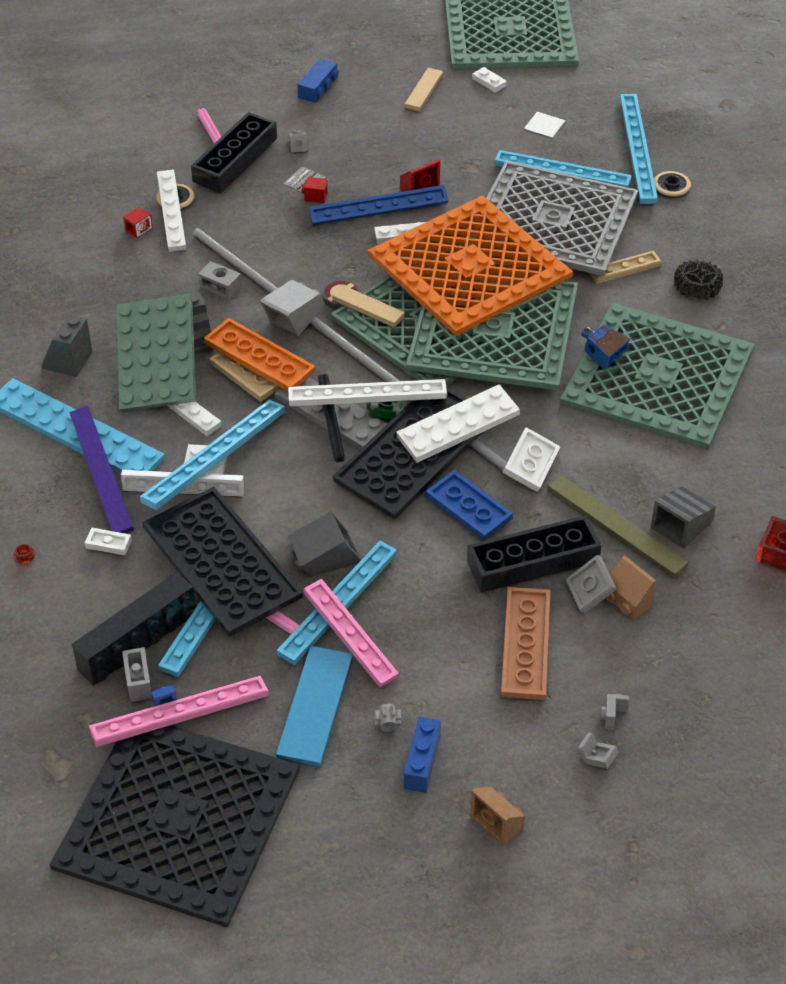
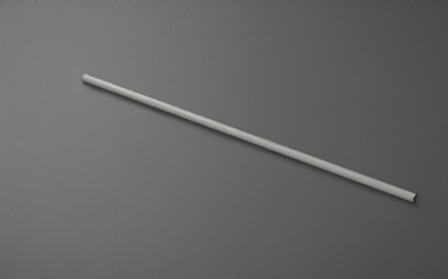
M196 228L193 231L195 237L267 292L272 293L278 289L201 229ZM314 317L309 323L385 382L400 381L317 317ZM478 439L470 445L503 471L507 461Z

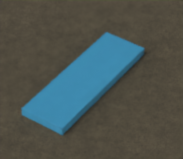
M310 646L276 752V758L321 767L353 660L352 653Z

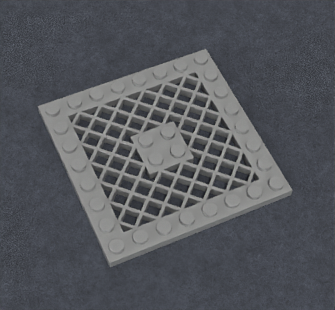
M505 161L486 199L517 225H523L520 226L523 230L529 231L528 234L535 238L536 241L568 268L605 276L638 196V190Z

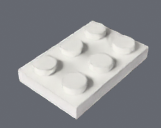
M526 427L502 472L538 492L560 446Z

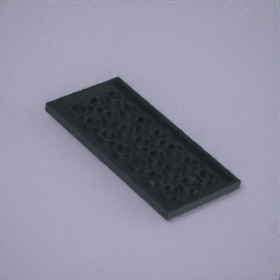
M446 387L447 398L412 400L333 475V481L388 516L396 519L482 434L479 433L416 463L397 438V431L458 404L467 398Z
M215 487L142 522L145 531L179 574L193 586L194 593L229 637L303 598L301 589Z

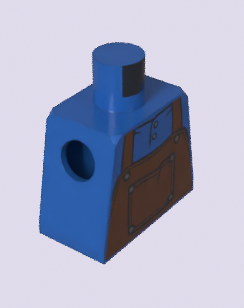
M602 325L596 331L587 326L581 333V336L587 339L584 348L585 352L604 369L626 352L630 341L629 337L606 325Z

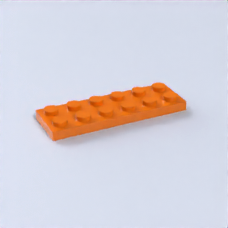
M230 318L226 319L204 337V344L288 392V387L300 386L316 372L313 364Z

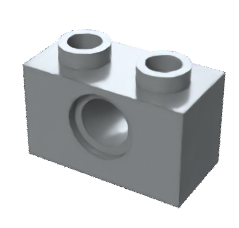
M210 261L198 273L200 288L230 300L242 288L241 273Z
M145 648L122 651L130 702L152 699Z

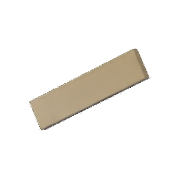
M427 68L405 102V108L420 112L442 78L443 71Z
M654 251L610 262L605 276L589 274L595 283L599 284L660 267L662 261Z
M344 285L332 295L333 301L394 328L404 318L403 311Z

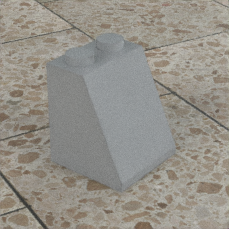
M290 280L260 300L270 323L297 337L300 336L325 305L322 294L318 290H312L304 283H298L294 280Z

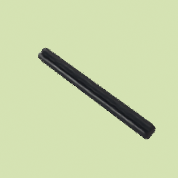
M320 374L318 376L319 385H330L327 374ZM326 404L323 407L334 461L337 463L343 462L345 454L334 404Z

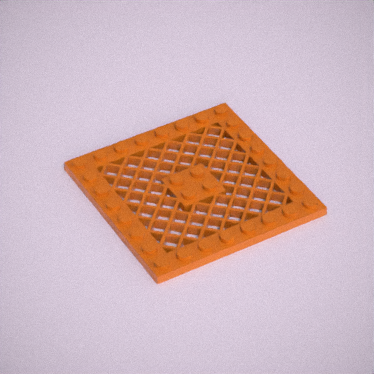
M483 195L368 249V256L454 336H458L573 277V271ZM456 305L466 306V308L456 307Z

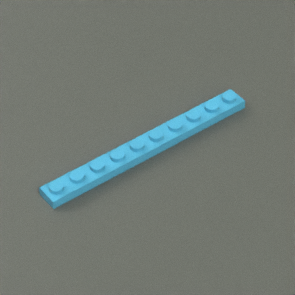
M620 94V104L636 188L638 190L639 204H657L658 198L637 94Z
M269 399L140 496L141 503L158 510L284 414L285 406Z

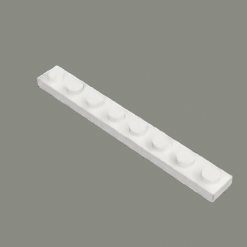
M445 379L288 387L289 406L447 398Z

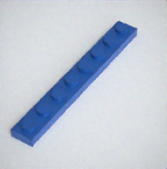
M445 185L312 206L309 207V214L312 226L448 204V197Z

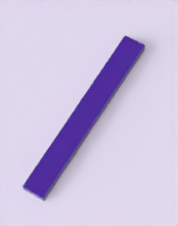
M88 405L69 412L112 531L124 534L134 531Z

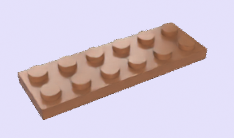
M508 587L501 697L546 700L550 590Z

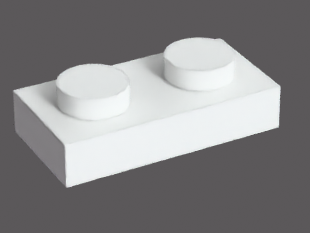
M485 67L472 74L473 80L495 93L507 85L505 79Z
M91 528L85 541V547L87 549L125 556L132 537L130 534Z

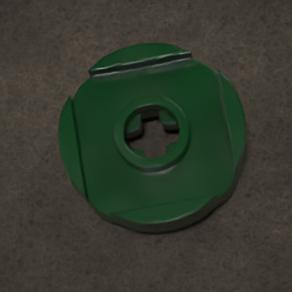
M399 401L367 402L366 404L370 417H381L390 421L406 407L404 401L402 403Z

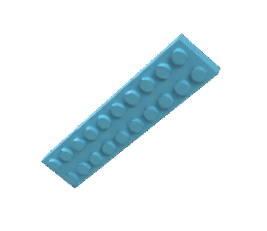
M14 378L0 389V413L84 455L69 413L76 409ZM93 418L112 470L120 474L122 470L154 471L165 460L164 453Z

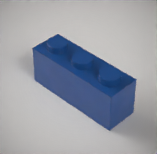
M320 58L297 84L298 98L316 103L323 96L327 88H330L333 81L338 78L337 63Z
M418 717L404 771V789L427 793L441 736V720Z

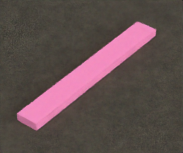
M257 676L89 725V732L95 746L98 747L267 697L268 689L261 676Z

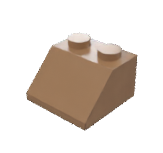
M624 555L610 574L617 590L607 596L606 600L617 606L624 615H628L632 620H635L652 607L656 580Z
M491 786L478 787L472 790L470 816L501 844H507L524 829L525 816L522 810L510 804L504 794L497 792Z

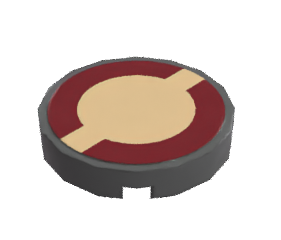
M346 280L328 283L323 290L324 302L328 306L338 309L343 305L333 301L332 295L342 285L359 292L358 287Z

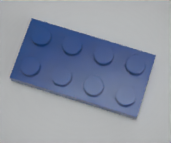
M455 470L426 490V497L484 541L513 519L512 512Z

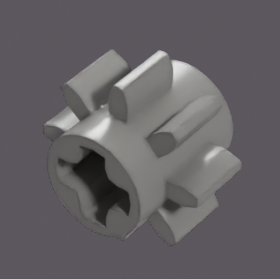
M383 704L379 707V710L374 711L375 726H380L382 731L392 732L397 729V725H401V709L396 710L393 704Z

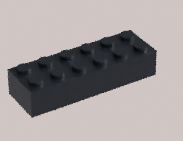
M247 112L191 165L192 182L222 193L277 139L276 122Z
M586 515L470 544L467 546V563L480 591L485 592L581 567L596 555L600 556L602 545Z
M176 572L72 643L77 670L94 686L124 666L122 651L142 647L147 649L151 645L158 643L168 633L175 631L195 611L196 604L193 586Z

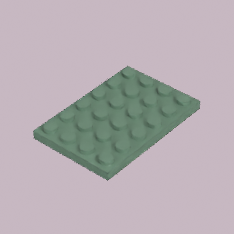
M191 294L118 304L119 410L121 412L196 402Z

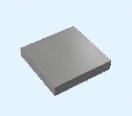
M596 555L565 579L580 612L584 614L617 590L602 557Z

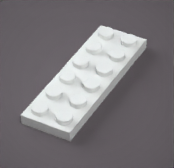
M497 385L397 431V438L416 463L520 415V409L504 389Z

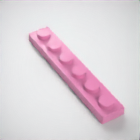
M322 579L304 588L303 593L380 688L398 678L399 673Z

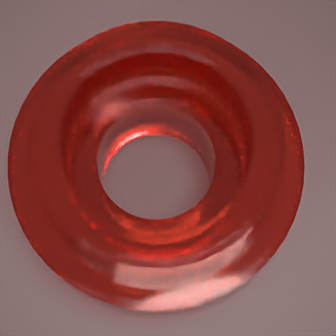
M21 544L16 547L13 555L17 563L26 564L34 559L35 552L31 546Z

